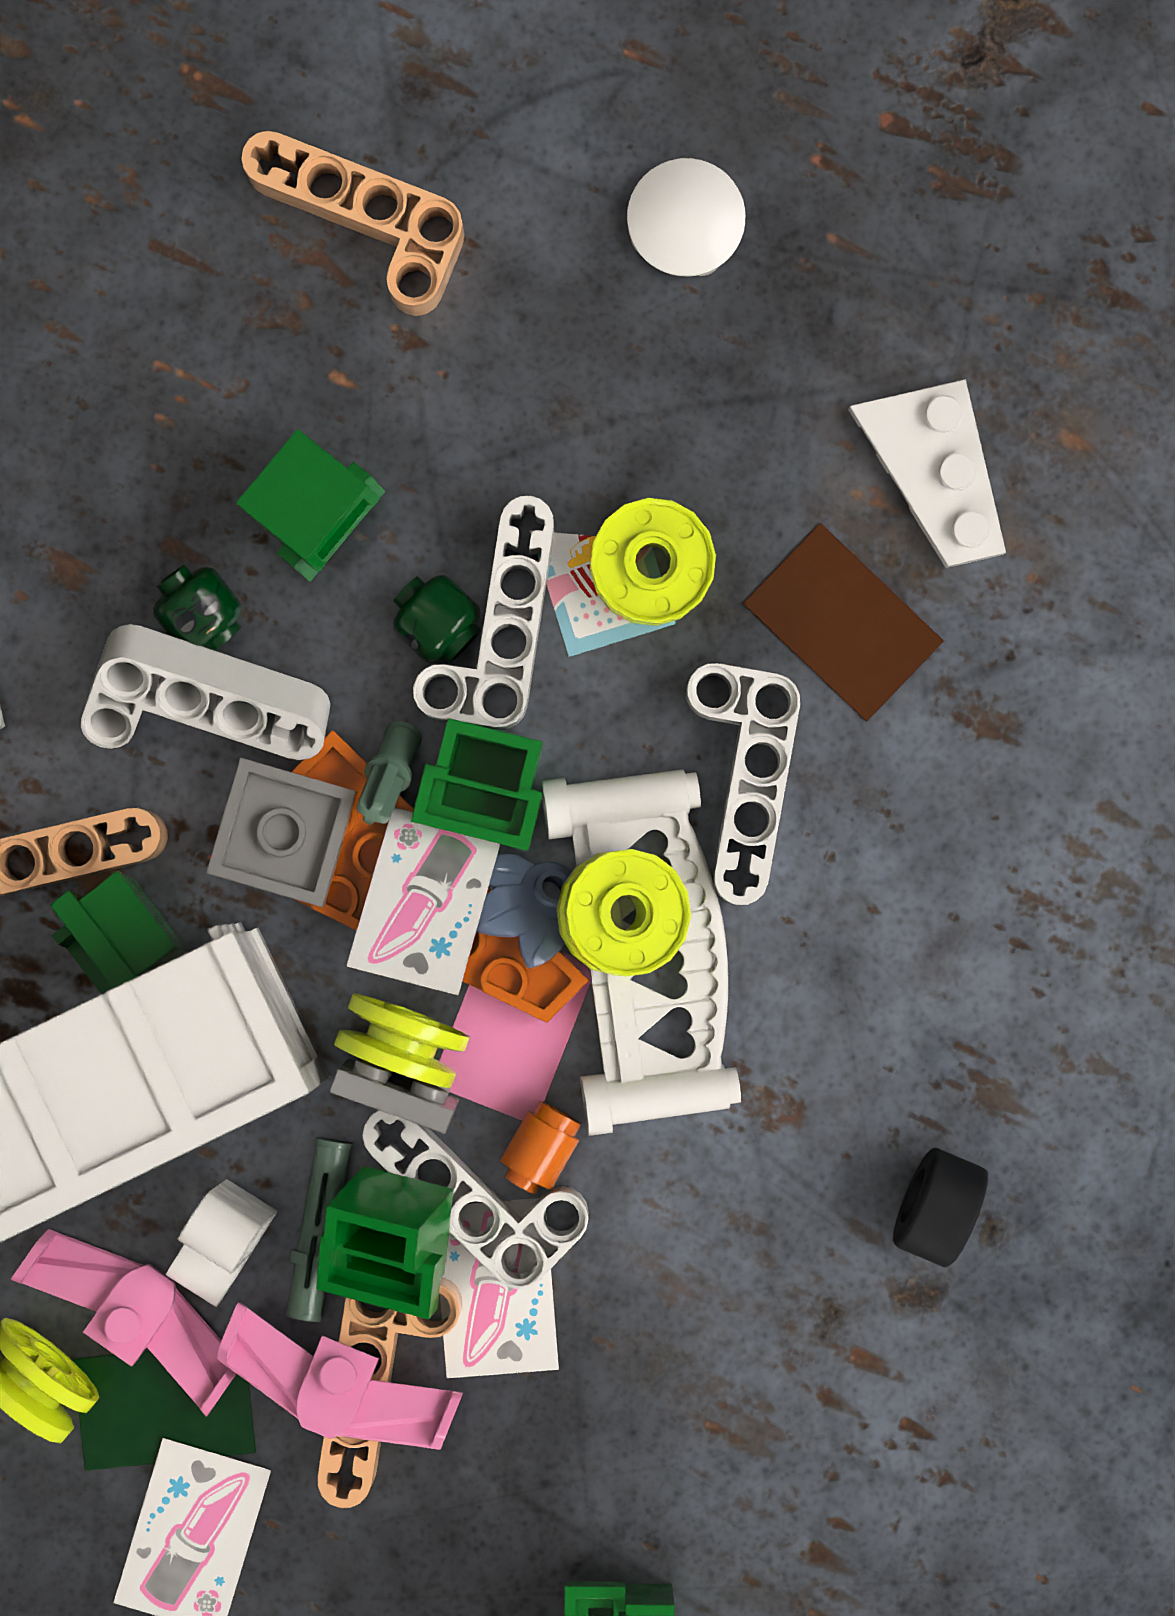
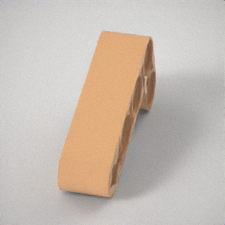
M264 131L249 138L243 147L241 159L249 181L257 191L265 196L397 247L386 278L392 301L399 310L414 316L428 314L437 307L463 246L465 236L461 214L455 204L446 198L278 132ZM274 154H278L283 166L287 170L298 174L297 187L294 188L295 183L290 172L280 168L272 167L268 175H264L259 161L261 159L271 161ZM329 173L341 178V188L334 196L324 199L311 193L312 183L320 175ZM387 195L397 201V209L388 219L375 220L366 214L368 203L376 196ZM432 217H444L452 223L453 230L449 237L443 241H428L421 235V227ZM419 271L430 277V288L420 297L405 296L399 290L401 279L409 272Z
M127 808L1 838L0 897L150 861L158 857L165 849L168 841L167 827L163 819L155 812L141 808ZM135 819L139 826H146L151 830V837L142 840L143 850L139 851L136 844L122 843L110 846L107 835L116 836L132 831V821ZM104 825H107V835L102 829ZM78 832L85 833L93 843L92 857L82 866L74 865L66 855V844L69 838ZM20 846L27 847L35 858L33 872L28 878L23 880L14 877L8 868L10 854ZM110 849L115 855V858L110 860Z
M443 1277L441 1278L439 1294H442L450 1304V1315L441 1321H430L390 1309L382 1312H373L366 1309L361 1301L346 1298L339 1342L350 1347L362 1342L374 1345L381 1354L382 1363L375 1369L371 1380L391 1382L398 1333L427 1338L440 1337L449 1333L459 1318L462 1309V1296L454 1283ZM324 1436L318 1471V1489L322 1497L329 1504L339 1508H351L360 1504L366 1498L376 1476L381 1442L336 1436L330 1439ZM347 1447L358 1448L354 1456L352 1472L356 1477H361L355 1479L351 1488L341 1486V1476L334 1474L339 1472L346 1458Z

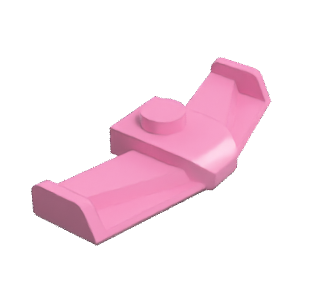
M48 1229L35 1243L11 1278V1280L20 1284H25L95 1311L96 1314L83 1333L131 1367L137 1362L147 1347L206 1417L237 1374L217 1359L222 1340L178 1291L175 1281L151 1264L142 1265Z
M238 1302L234 1309L217 1355V1359L295 1416L299 1420L301 1427L330 1439L336 1436L441 1450L463 1395V1392L371 1380L379 1358L325 1336L321 1337L313 1356L241 1302Z

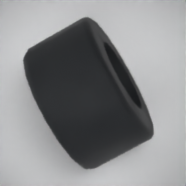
M932 1148L925 1154L917 1167L903 1198L893 1231L894 1245L899 1249L945 1268L953 1264L963 1251L980 1214L988 1186V1171L977 1164L939 1148Z

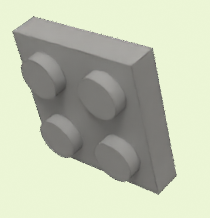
M240 757L206 873L324 907L358 792Z
M348 1058L337 1070L330 1090L331 1093L444 1134L452 1122L460 1100L448 1095L450 1088L439 1087L416 1079L413 1082L393 1075L392 1071L361 1058L356 1059V1061Z

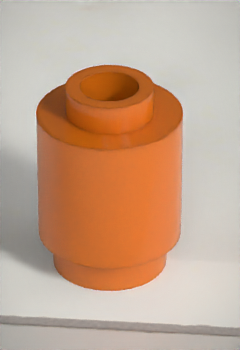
M540 1101L534 1113L527 1111L500 1159V1162L509 1168L504 1177L532 1194H536L540 1186L552 1190L579 1142L575 1135L582 1124L554 1106Z

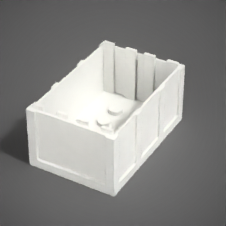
M241 922L212 927L208 929L213 939L212 942L0 1043V1242L310 1093L330 1077L259 928L245 931Z

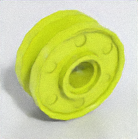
M645 498L623 505L604 521L593 541L590 573L596 593L611 612L634 624L658 626L681 619L702 601L714 579L716 553L710 532L694 512L672 500ZM650 546L663 550L669 561L667 573L655 579L643 576L638 571L635 563L637 553L643 548Z
M634 849L597 853L577 865L562 885L556 909L559 932L571 954L591 970L623 977L651 973L669 962L686 940L691 920L688 891L676 870L658 856ZM621 896L629 898L636 909L635 921L625 930L618 928L611 918L612 905Z
M357 993L352 994L348 1009L370 1022L367 1033L339 1030L334 1042L336 1047L389 1071L439 1087H452L456 1072L434 1059L437 1048L464 1052L470 1039L469 1035L405 1007Z
M5 1317L0 1321V1350L4 1355H0V1408L32 1433L50 1442L61 1444L74 1429L71 1417L61 1404L74 1411L87 1413L100 1398L98 1391L88 1376L52 1342L21 1322Z

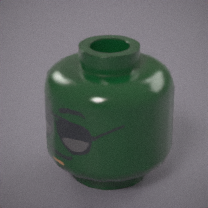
M182 565L156 586L163 595L155 603L153 615L169 636L197 646L216 650L240 630L241 626L236 620L242 612V604L213 568L202 567L191 573L185 565Z
M446 575L435 576L426 583L416 576L393 600L400 608L393 621V630L426 662L433 663L443 658L448 664L451 663L473 642L482 630L476 625L480 616V608Z

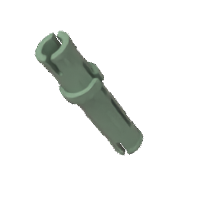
M315 1138L314 1144L316 1146L305 1198L298 1248L291 1249L289 1262L295 1265L288 1306L285 1309L284 1316L303 1321L321 1322L326 1292L316 1290L320 1240L325 1230L327 1205L344 1188L350 1150H352L353 1144L326 1138ZM329 1175L328 1183H327V1189H326V1195H325V1200H324V1206H323V1212H322V1218H321V1223H320V1216H321L322 1204H323V1199H324L326 1181H327V1176ZM317 1237H318L317 1246H316V1252H315V1251H314V1250H315V1244H316V1239H317ZM311 1267H313V1269H312V1275H311V1280H310V1285H309Z

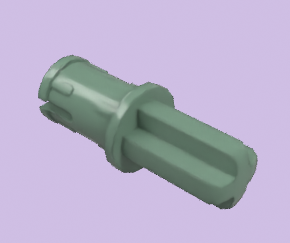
M403 721L390 723L384 732V739L377 755L372 756L367 761L365 767L367 780L356 806L357 811L363 815L362 820L366 824L373 825L374 822L385 824L388 822L400 792L405 791L411 783L412 772L410 766L421 744L422 737L418 729Z

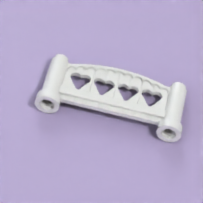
M684 769L568 785L565 778L542 780V804L548 839L572 837L576 866L597 853L627 850L648 831L658 830L667 839V848L662 855L669 860L670 866L676 870L687 889L691 910V920L686 940L678 950L683 957V966L678 973L685 978L687 984L686 991L681 997L670 999L630 980L633 976H614L590 969L604 1073L580 1077L588 1136L613 1133V1125L730 1109V1104L741 1103L736 1067L725 1069L721 1062L728 1007V958L723 919L716 889L705 856L688 818L690 809L701 807L700 789L696 772L685 773ZM626 896L616 899L611 908V918L614 924L621 930L631 926V924L622 920L635 909L633 902ZM676 1007L685 1008L691 1016V1025L686 1032L693 1037L695 1046L693 1052L685 1058L675 1057L638 1039L670 1010Z

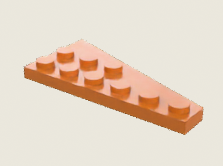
M332 730L324 738V744L319 753L310 759H304L292 773L351 789L358 793L324 907L299 900L296 901L357 931L388 822L385 824L374 822L373 825L363 822V815L357 811L356 806L367 780L365 775L367 762ZM399 795L395 808L414 812V808ZM476 932L462 981L548 1023L589 979L560 951L546 963L529 969L521 957L518 936L496 937Z

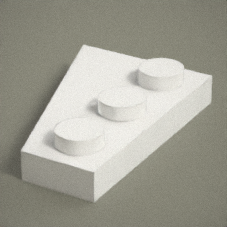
M966 379L849 407V412L877 452L876 456L887 474L889 473L909 504L908 508L945 568L1001 556L1006 553Z

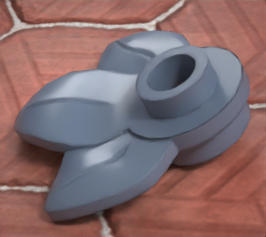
M498 854L489 883L491 891L486 895L476 932L496 937L518 936L520 954L527 968H534L546 963L561 950L565 942L559 932L556 911L559 898L547 896L543 891L542 883H554L561 893L562 885L572 872L565 866L555 862H542L534 865L517 854Z

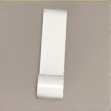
M520 496L511 500L503 509L498 529L477 669L445 664L432 665L424 669L416 678L413 694L417 706L428 717L447 722L448 718L495 730L509 729L516 726L524 718L528 706L554 538L553 515L549 506L541 499L533 496ZM529 511L535 513L536 523L545 525L543 531L536 530L532 532L529 545L530 555L541 553L539 562L523 555L505 557L507 548L514 552H519V529L511 526L512 521H522L524 513ZM514 569L528 571L536 581L534 591L529 597L522 600L508 598L502 591L501 584L503 578ZM513 627L519 629L526 637L525 650L514 659L501 658L493 651L492 642L494 636L504 628ZM437 677L450 678L458 687L456 701L445 709L430 707L425 699L427 685ZM506 686L516 693L517 706L511 715L505 718H494L486 713L483 700L486 693L493 687Z
M129 624L116 628L107 638L81 718V729L84 736L91 743L103 748H118L130 741L134 735L142 710L289 759L303 760L315 756L323 747L330 711V701L328 695L320 687L312 683L142 626Z
M719 663L707 664L698 668L691 675L686 687V700L690 709L697 716L707 720L739 725L713 868V883L717 894L724 901L734 905H748L757 901L764 894L769 881L800 709V694L796 685L789 678L779 674ZM717 676L727 683L730 689V697L724 706L709 708L699 701L696 687L702 678ZM766 686H774L785 693L788 699V708L782 717L769 719L758 711L755 698L760 689ZM756 744L769 746L777 756L776 770L767 778L753 776L745 765L747 750ZM744 803L760 805L767 815L765 830L758 836H745L735 826L734 815L736 810ZM729 839L743 846H763L761 858L754 854H749L747 872L751 875H756V883L754 887H744L742 896L734 895L733 884L724 881L725 871L735 870L740 856V852H727Z
M380 1110L375 1111L364 1125L363 1140L366 1149L390 1173L419 1180L418 1168L424 1161L436 1159L447 1165L450 1170L451 1180L446 1187L454 1189L449 1232L500 1282L510 1288L523 1289L537 1283L582 1237L587 1229V1203L583 1196L573 1188L558 1186L546 1191L519 1217L429 1128ZM381 1119L389 1125L397 1119L401 1121L405 1128L400 1136L412 1149L419 1139L428 1145V1147H425L415 1155L407 1169L398 1162L406 1156L407 1152L394 1141L384 1146L378 1140L383 1132L378 1124ZM559 1200L568 1201L573 1204L579 1214V1219L575 1226L564 1231L555 1230L550 1227L544 1216L548 1205ZM474 1201L483 1202L488 1205L494 1216V1222L491 1227L480 1232L471 1231L466 1228L460 1217L463 1206ZM518 1243L526 1244L532 1248L537 1257V1263L533 1269L521 1274L509 1270L503 1261L504 1251L511 1245Z
M226 1179L206 1194L178 1238V1241L184 1245L170 1266L166 1276L217 1307L270 1225L277 1210Z

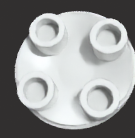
M680 158L664 162L645 174L631 195L627 210V224L631 243L650 265L660 271L686 277L709 275L731 257L741 241L745 227V207L741 193L733 180L724 171L709 162L693 158Z

